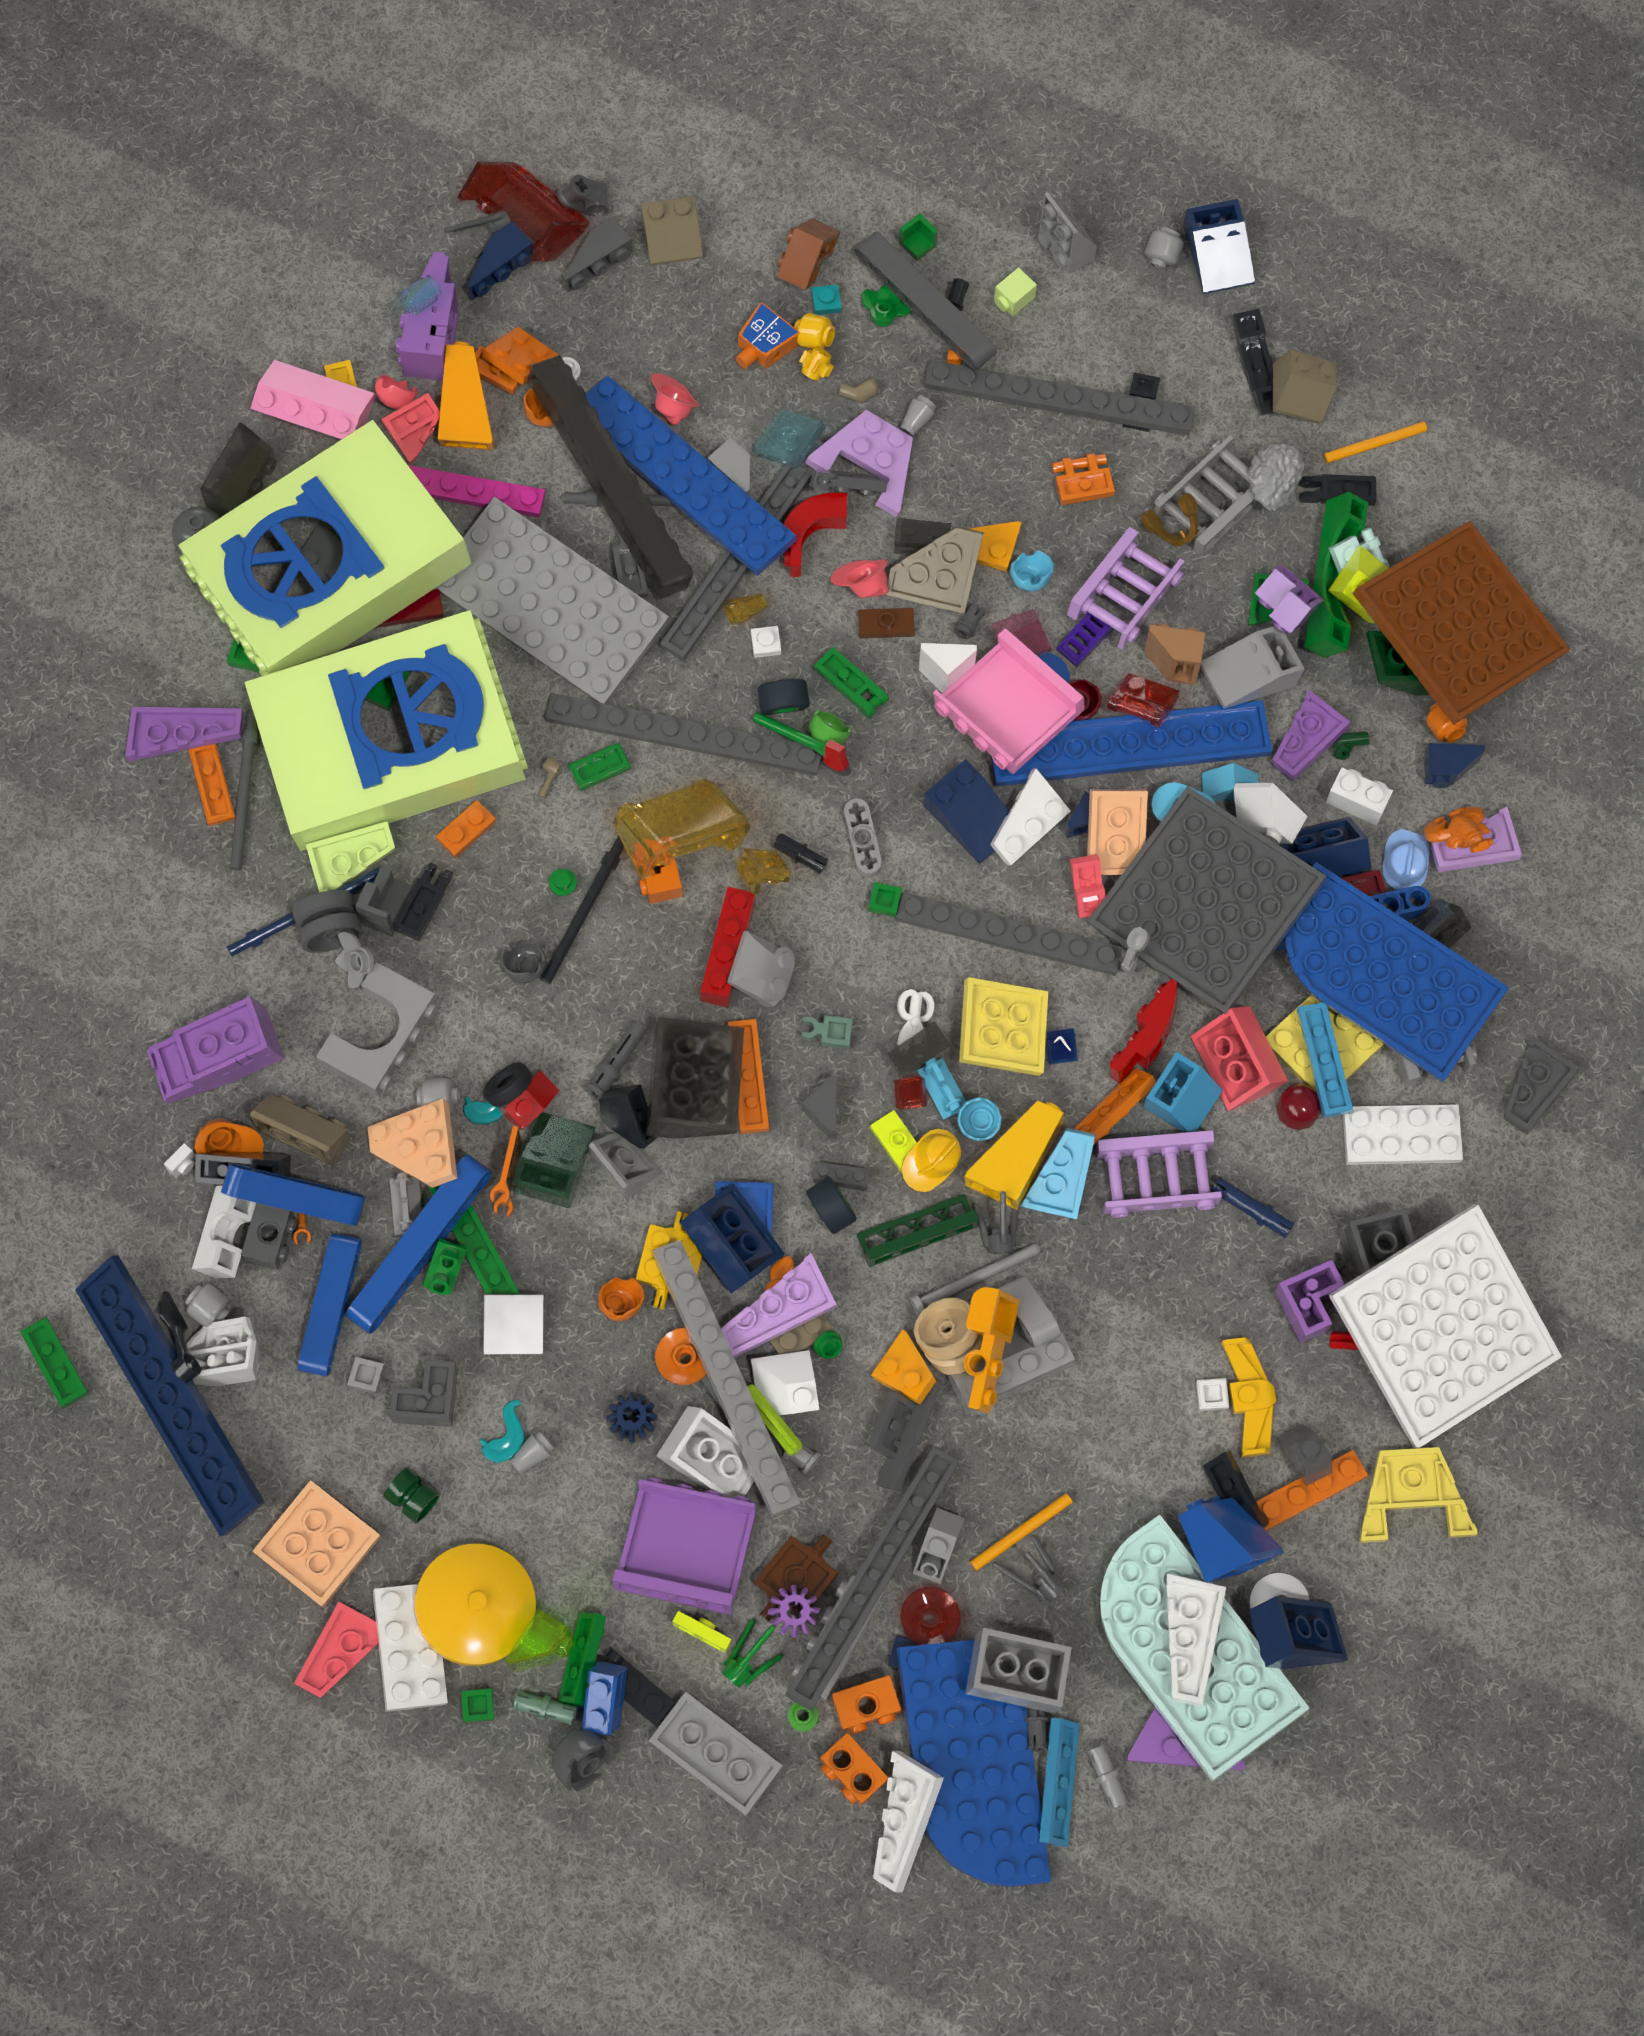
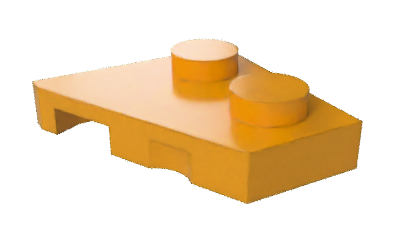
M1016 521L969 528L984 532L977 564L1007 572L1022 522Z

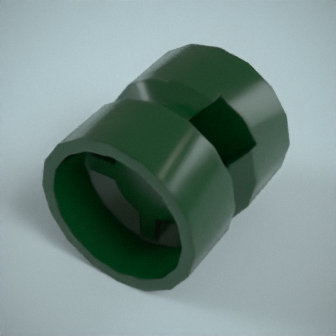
M406 1467L389 1484L383 1497L395 1507L403 1506L402 1513L417 1524L435 1506L441 1494L428 1483L421 1485V1478L409 1467Z

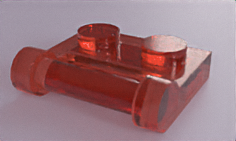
M1128 673L1116 693L1110 697L1107 708L1114 712L1119 710L1150 721L1151 725L1160 727L1179 699V690Z

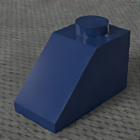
M1429 743L1424 753L1425 784H1432L1435 788H1446L1449 785H1453L1480 761L1485 751V745Z

